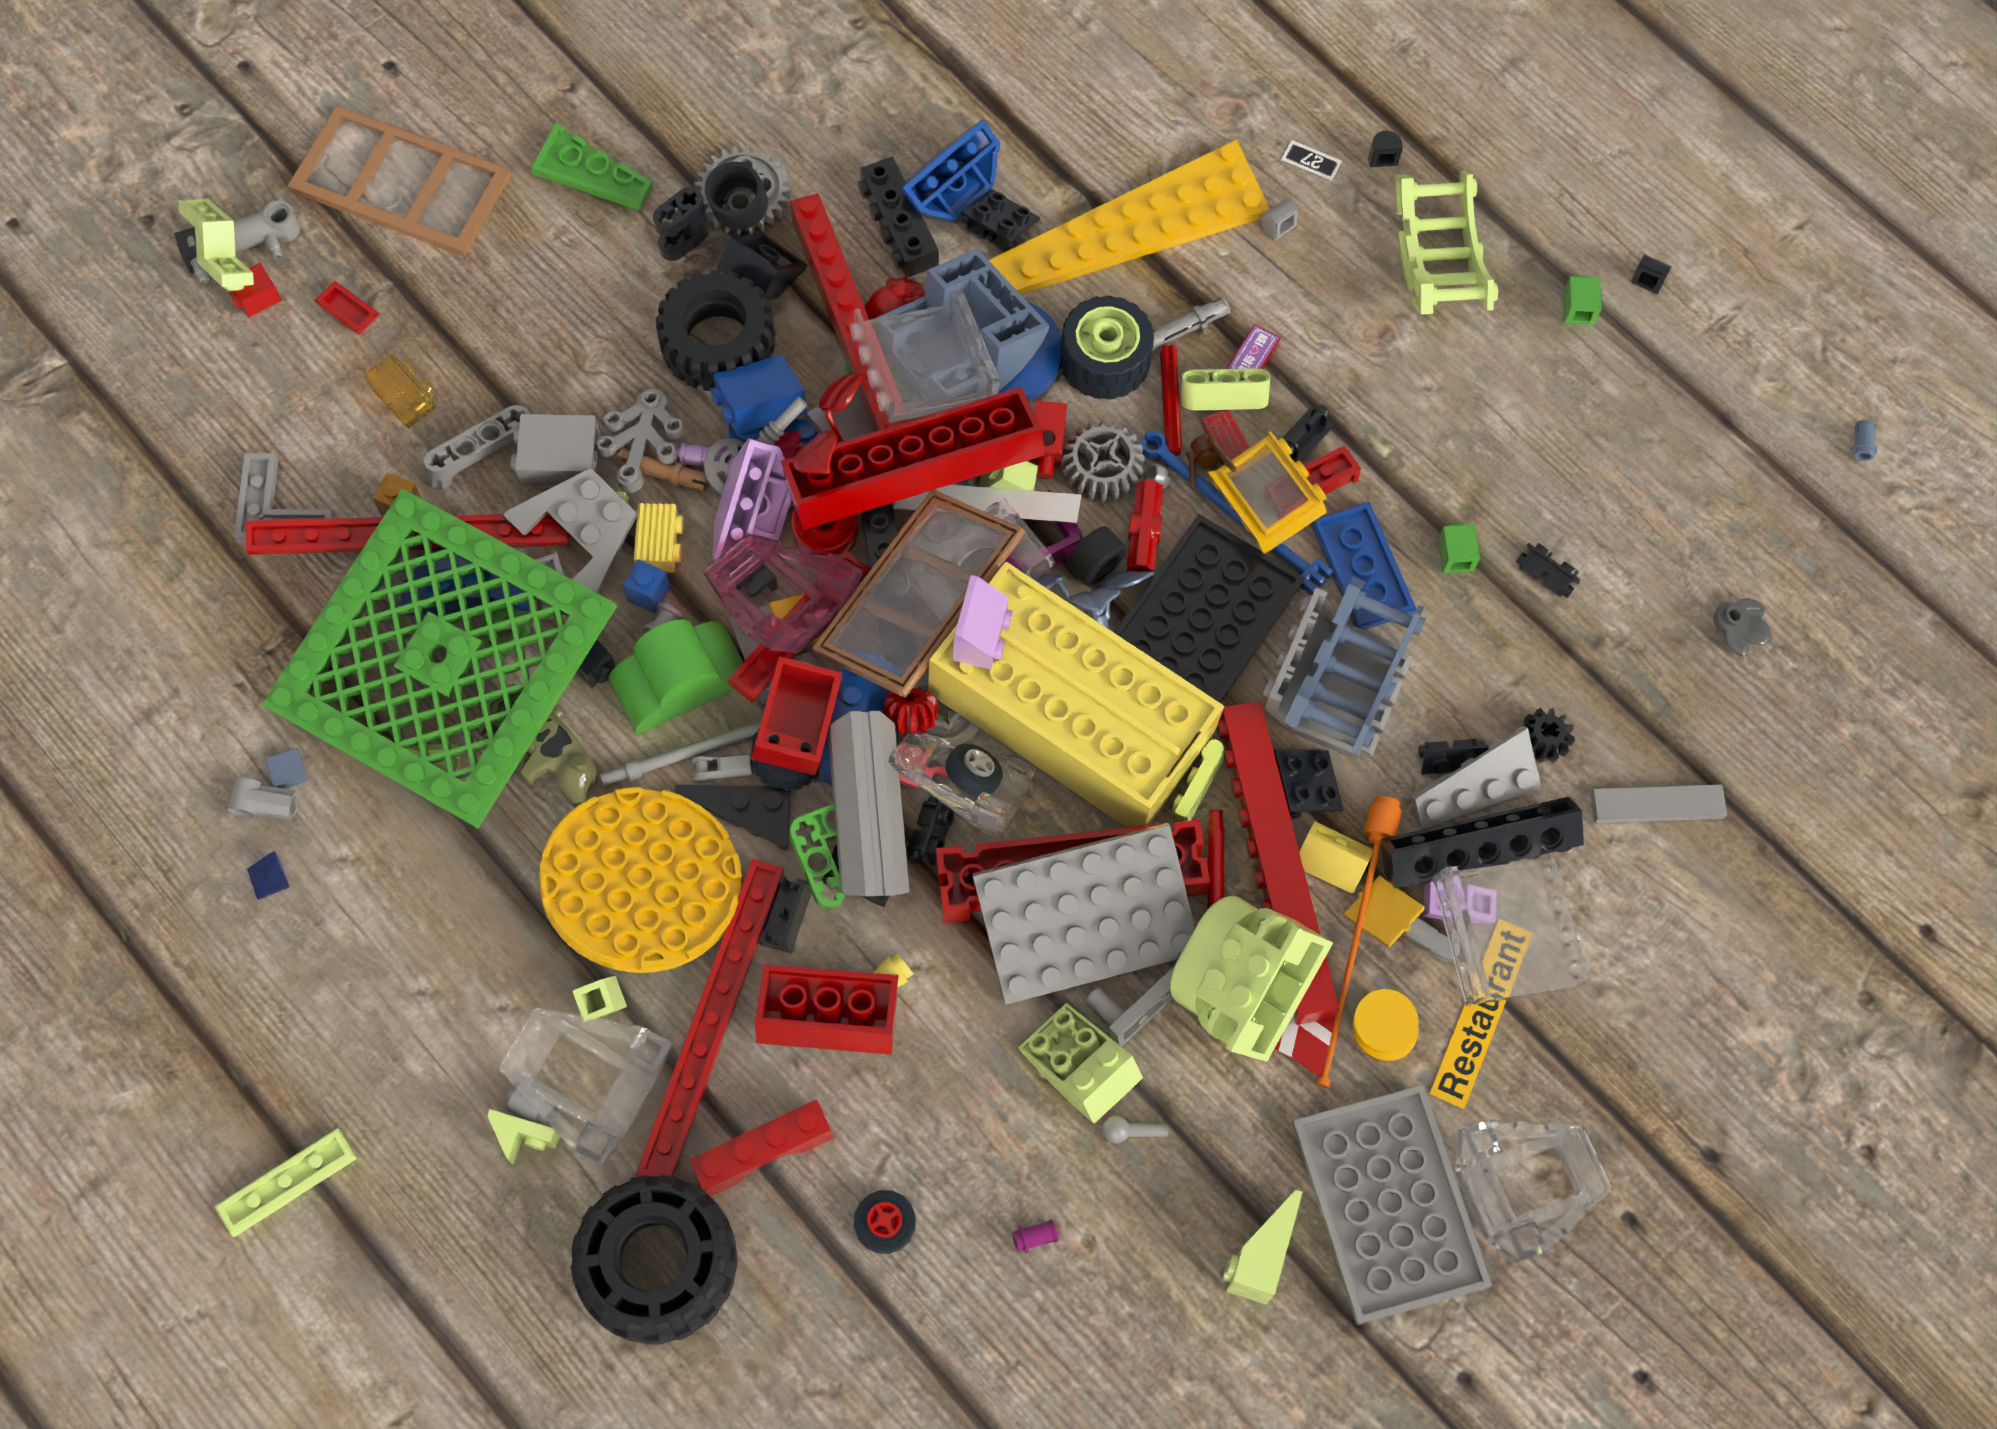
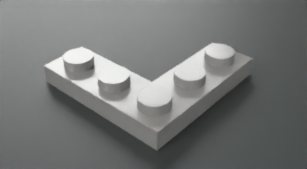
M244 453L234 533L237 543H246V521L333 519L335 514L332 509H273L278 456L276 453Z

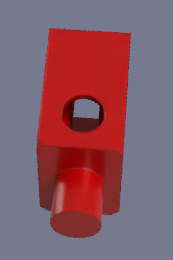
M1036 400L1035 416L1042 428L1045 451L1044 456L1030 460V463L1038 466L1037 478L1052 479L1054 466H1061L1067 415L1066 403Z

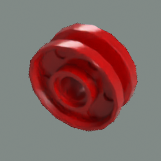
M795 509L791 518L794 541L800 552L812 560L820 562L835 561L845 549L849 552L852 550L859 535L856 514L829 522L832 526L827 530L819 529V526L803 530Z

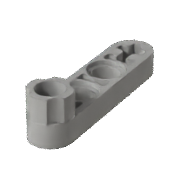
M521 405L510 406L429 451L424 457V469L428 485L432 488L438 487L441 489L450 487L452 485V478L456 473L513 442L514 427L519 426L520 423L517 421L512 422V419L515 418L520 421V414H530L529 410ZM487 431H496L500 434L494 440H487L483 437V434ZM463 445L473 448V451L468 455H461L456 452L457 448Z

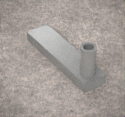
M1174 967L1126 1011L1100 987L1088 996L1086 1003L1110 1024V1038L1122 1047L1173 999L1170 991V981Z

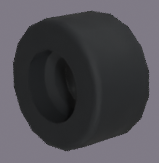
M1099 527L1076 545L1068 556L1066 565L1086 586L1095 585L1118 566L1126 554L1127 547L1108 527Z

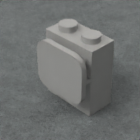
M520 414V424L514 427V443L517 445V454H512L511 469L512 472H516L520 484H529L536 490H548L589 468L596 472L598 459L596 442L600 434L596 415Z

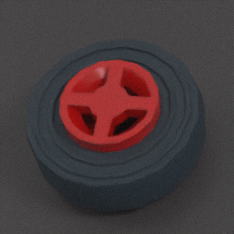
M879 1190L867 1195L859 1203L854 1213V1229L858 1240L865 1248L878 1254H891L901 1250L911 1241L916 1230V1215L912 1204L905 1196L893 1190Z

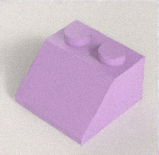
M970 576L954 635L953 661L992 670L994 659L1001 660L1005 640H1001L1000 636L1002 629L1009 630L1013 611L1007 609L1009 597L978 576Z

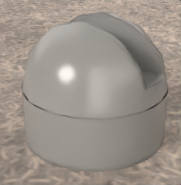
M1153 463L1148 468L1144 480L1157 481V483L1163 485L1164 489L1170 483V472L1164 466Z

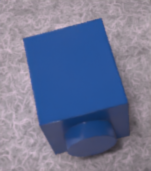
M638 559L625 580L623 588L628 602L656 613V607L659 602L664 600L670 589V584L665 571Z

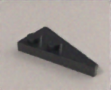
M675 785L676 794L682 795L714 813V816L736 827H742L748 833L756 837L760 836L776 844L782 850H788L791 790L771 788L772 786Z

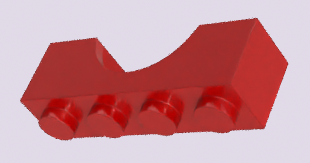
M815 1099L689 1160L702 1190L712 1197L739 1184L743 1178L756 1169L784 1156L804 1153L833 1139V1135L818 1100Z

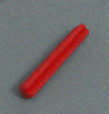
M1164 344L1160 350L1165 445L1169 447V451L1178 456L1182 453L1177 347L1174 344Z

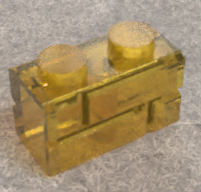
M390 354L379 365L376 364L365 372L364 376L370 389L406 428H410L420 421L421 417L424 418L435 410L436 405L432 398L435 392L424 379L419 382L414 377L417 373L406 359L401 362L394 354Z

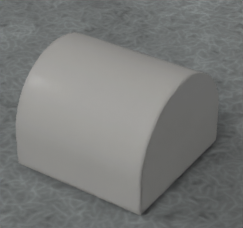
M1284 199L1261 215L1262 227L1274 241L1297 226L1298 206L1290 199Z

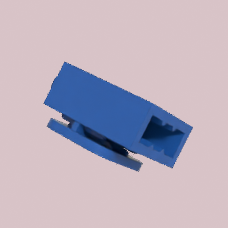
M782 354L750 363L746 366L736 367V370H726L713 374L714 387L710 388L713 403L715 406L720 405L725 423H730L737 436L744 440L759 438V432L761 430L765 431L764 427L766 425L769 426L771 420L775 421L798 397L806 402L805 390ZM806 408L798 416L807 414Z

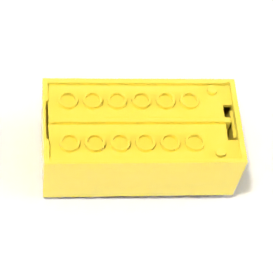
M1005 562L989 582L991 586L1009 597L1007 609L1013 611L1009 630L1002 629L1000 636L1001 640H1005L1001 660L994 659L992 670L953 661L956 625L929 660L928 690L940 702L1126 828L1150 825L1198 759L1208 741L1213 738L1224 705L1008 562Z

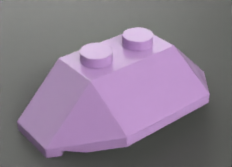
M748 438L733 459L714 519L713 560L734 565L749 551L757 557L779 541L791 503V496L786 486L781 461L785 460L779 446Z

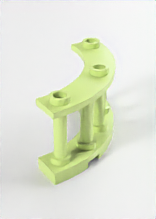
M1460 171V182L1417 185V182H1414V178L1407 174L1395 175L1396 215H1402L1404 231L1398 232L1401 260L1408 290H1415L1417 296L1412 298L1417 311L1421 315L1433 314V305H1437L1439 301L1479 299L1486 310H1493V302L1498 299V286L1487 272L1483 262V245L1478 243L1473 197L1477 194L1476 179L1473 178L1471 173ZM1460 194L1461 217L1419 219L1418 216H1415L1414 200H1417L1418 197ZM1462 229L1464 247L1423 249L1422 246H1419L1417 237L1419 231ZM1467 259L1469 272L1429 274V272L1425 271L1423 263L1424 261ZM1466 284H1473V286H1474V287L1450 288V289H1437V287H1436V286L1466 285Z

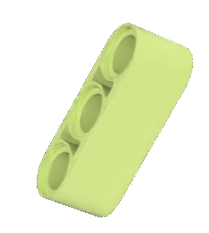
M1256 368L1188 370L1182 374L1180 404L1188 410L1262 409L1269 402L1271 375L1266 370Z

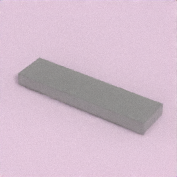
M1723 785L1593 789L1591 792L1595 823L1724 819L1727 816Z

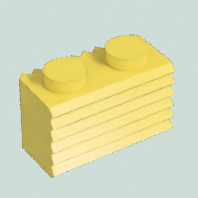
M639 503L634 564L639 559L665 572L674 573L675 562L680 563L682 556L681 544H677V534H683V515H678L677 507L673 503L670 505L667 503Z

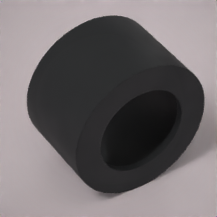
M728 162L717 167L706 181V199L715 218L724 227L733 230H744L753 227L764 217L768 207V197L758 173L751 166L742 162ZM746 187L756 195L754 200L741 210H723V198L733 188Z

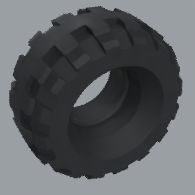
M668 1175L631 1178V1181L619 1186L615 1185L604 1192L603 1197L593 1207L590 1206L582 1217V1223L577 1234L574 1235L571 1248L572 1266L570 1267L573 1283L579 1299L588 1313L602 1327L614 1335L631 1342L647 1345L663 1344L675 1340L680 1341L693 1335L695 1331L705 1324L708 1325L719 1313L718 1311L726 1299H728L734 1285L737 1269L735 1236L726 1215L718 1203L695 1184ZM654 1225L670 1227L682 1237L686 1245L687 1261L682 1273L672 1284L660 1290L644 1291L634 1287L626 1280L621 1269L620 1258L624 1246L636 1232L643 1228Z

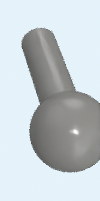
M1111 1116L1104 1122L1102 1131L1104 1137L1109 1142L1117 1144L1125 1141L1128 1137H1167L1168 1125L1167 1123H1128L1121 1116Z

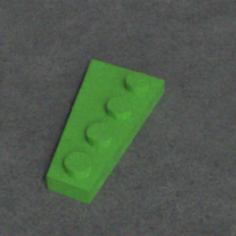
M555 122L531 167L532 173L535 176L638 211H642L653 189L652 181L625 164H618L609 158V154L589 146L583 138L576 134L573 136L557 122Z

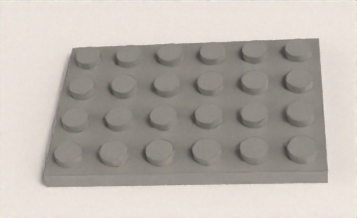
M1169 823L972 874L1006 1005L1177 960L1195 930Z
M1424 1085L1293 1120L1292 1126L1356 1326L1488 1289L1492 1286Z

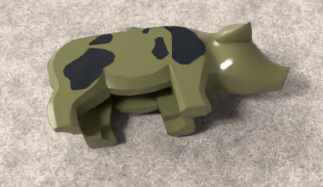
M521 693L511 696L513 705ZM504 698L494 700L489 706L491 715L506 711ZM555 706L526 752L528 757L522 763L523 767L519 770V773L530 784L544 774L556 776L565 796L577 807L579 804L586 802L590 784L597 782L596 767L577 737L562 722L565 716ZM480 710L473 720L484 717L483 711ZM503 721L493 723L495 733ZM486 726L475 729L482 737L487 733Z

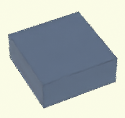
M298 748L265 758L273 787L286 789L309 781Z

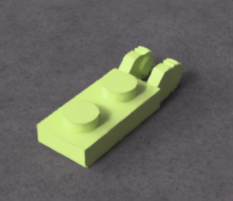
M1211 739L1201 751L1200 767L1192 769L1186 783L1189 785L1184 795L1179 794L1172 806L1174 822L1191 821L1213 783L1224 760V745L1219 740Z

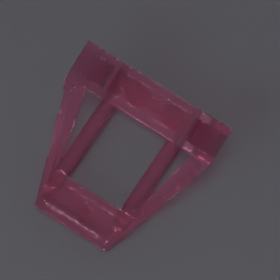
M748 533L706 567L704 574L715 593L740 628L749 637L772 651L799 653L825 632L854 593L862 575V570L836 554L827 553L826 556L814 554L811 548L801 546L800 550L784 546L783 541ZM785 559L820 570L816 573L819 589ZM766 561L811 598L786 621L771 612L766 615L735 588L736 585Z

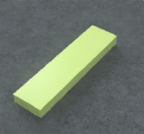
M336 1128L214 1207L230 1235L236 1237L350 1164L357 1157L341 1130Z

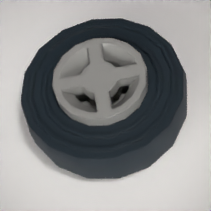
M960 744L956 746L945 762L946 772L950 780L959 789L976 797H987L993 794L1003 779L1002 767L998 760L990 752L974 744Z

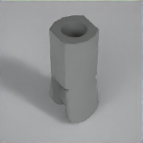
M750 753L726 756H699L692 759V765L696 768V773L693 775L695 782L752 776ZM718 765V770L709 771V766Z
M1416 918L1410 924L1408 932L1404 931L1402 933L1403 937L1423 950H1427L1441 962L1451 963L1459 954V945L1454 940L1442 933H1438V930L1419 918Z

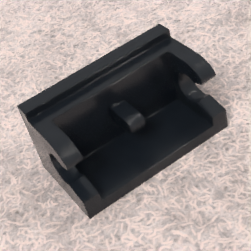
M782 875L778 881L779 889L764 931L760 934L759 944L792 954L811 897V891L807 880L798 878L797 882L793 883L788 881L786 876Z

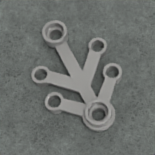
M646 390L637 397L636 405L621 413L611 411L604 416L606 429L610 432H619L623 429L624 424L640 417L638 424L615 437L602 436L596 442L599 454L603 457H610L615 454L616 450L633 441L627 464L623 465L617 473L619 487L624 492H636L644 484L639 467L647 441L657 452L661 463L671 464L677 458L675 446L672 443H665L652 427L653 420L656 418L664 426L668 438L679 439L684 434L682 421L678 418H672L666 411L667 399L665 394L659 390ZM613 420H618L616 423H610ZM673 427H678L676 430H670ZM604 445H611L607 448H603ZM665 452H671L668 455H663Z

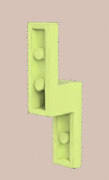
M209 199L178 200L179 213L195 227L197 263L227 290H241L244 288V285H254L253 272L235 256L234 221Z

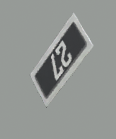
M1291 140L1281 159L1331 181L1342 163L1337 158Z

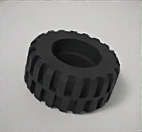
M710 270L711 274L703 275L702 272L693 274V278L690 280L684 278L677 282V289L670 288L665 294L666 301H661L658 307L659 315L656 317V329L664 362L669 369H672L673 375L679 380L686 378L687 385L693 388L701 385L704 391H710V388L714 387L713 374L726 370H736V367L746 366L750 363L771 358L770 354L775 349V329L769 300L765 299V294L760 287H753V281L746 277L739 279L737 273L727 271V274H720V270ZM711 317H729L744 326L736 338L722 345H703L689 337L691 330L699 322Z

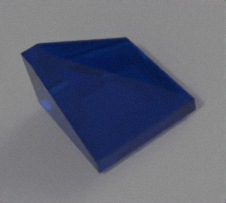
M275 852L266 855L247 869L258 900L290 888L281 859Z

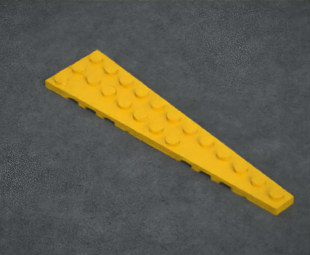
M1236 139L989 261L1022 295L1259 220L1261 215L1270 208Z

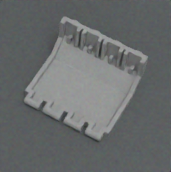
M1315 588L1312 597L1305 596L1298 613L1303 616L1300 625L1294 623L1290 630L1287 641L1292 644L1289 651L1282 650L1275 668L1280 670L1277 678L1273 679L1270 677L1263 693V696L1268 697L1265 709L1295 735L1356 760L1359 754L1372 758L1380 739L1377 733L1383 732L1391 712V708L1386 705H1394L1403 683L1400 679L1405 678L1412 661V657L1406 653H1403L1393 675L1394 677L1391 680L1396 683L1389 701L1382 700L1381 703L1383 704H1380L1370 726L1377 733H1374L1368 748L1361 745L1357 755L1351 753L1357 739L1309 718L1307 721L1301 719L1297 728L1284 723L1297 692L1312 668L1313 661L1323 640H1325L1328 632L1334 634L1337 627L1331 624L1334 615L1324 606L1328 592ZM1351 627V630L1396 650L1400 646L1397 643L1357 627ZM1346 641L1344 644L1338 642L1332 654L1337 657L1336 661L1381 681H1384L1392 664L1391 661ZM1323 673L1319 682L1324 685V689L1370 709L1378 694L1333 673H1330V675ZM1317 700V702H1314L1315 707L1362 727L1365 722L1322 701Z

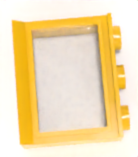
M1271 431L1267 437L1231 460L1237 469L1235 472H1231L1226 465L1218 470L1208 472L1214 487L1222 492L1227 504L1238 514L1248 533L1251 532L1257 540L1263 554H1266L1327 513L1323 502L1327 497L1317 483L1314 485L1310 484L1307 480V477L1310 475L1300 460L1296 463L1289 456L1292 454L1289 445L1283 438L1277 440Z

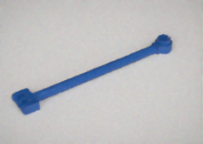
M1155 431L1146 433L1145 438L1142 437L1140 443L1143 447L1142 454L1149 459L1156 458L1159 461L1162 460L1189 482V466L1169 451V447L1165 445L1164 437ZM1146 445H1153L1157 450H1149ZM1196 473L1195 488L1243 526L1240 517L1234 509L1232 510L1229 507L1223 494ZM1283 543L1272 549L1274 553L1305 577L1300 588L1309 595H1313L1315 588H1317L1316 586L1321 587L1325 583L1323 577L1329 579L1333 575L1332 569L1319 558H1316L1309 565Z

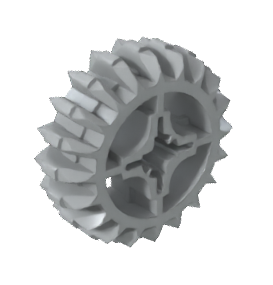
M1103 420L1099 423V427H1095L1089 422L1087 431L1079 427L1076 430V436H1069L1068 443L1063 447L1062 454L1064 456L1061 458V466L1064 468L1063 476L1064 478H1070V488L1078 486L1077 492L1080 495L1088 492L1090 501L1095 498V495L1101 496L1100 499L1103 503L1106 501L1107 495H1111L1115 501L1119 498V492L1127 496L1130 493V487L1136 488L1139 481L1138 478L1142 477L1144 471L1142 467L1145 463V457L1142 455L1143 447L1142 444H1136V434L1127 436V427L1119 431L1115 422L1111 427H1105ZM1117 451H1120L1125 457L1128 464L1127 467L1121 464V460L1116 456ZM1079 456L1084 458L1085 463L1089 465L1088 472L1080 465L1078 461Z

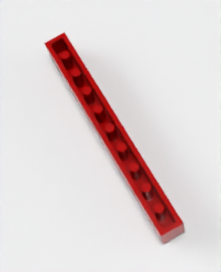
M819 193L791 200L793 226L850 372L864 373L857 389L874 432L908 422L909 418Z
M1261 701L1224 707L1221 719L1217 724V731L1220 739L1225 738L1227 749H1224L1226 767L1233 769L1235 779H1231V787L1234 798H1240L1242 809L1238 810L1241 827L1247 828L1250 838L1246 839L1248 856L1250 859L1255 858L1257 869L1253 871L1255 885L1257 889L1263 890L1265 900L1261 901V908H1267L1290 917L1320 935ZM1326 957L1293 1014L1296 1025L1336 1018L1339 1005Z

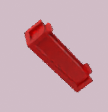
M1345 445L1304 465L1310 475L1307 477V480L1311 485L1317 483L1325 495L1351 481L1353 484L1358 482L1361 467ZM1289 474L1265 485L1263 498L1274 507L1278 520L1308 501Z

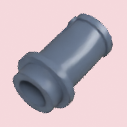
M1860 420L1858 423H1855V445L1852 447V454L1859 461L1872 460L1878 451L1877 446L1874 444L1876 424L1873 421Z

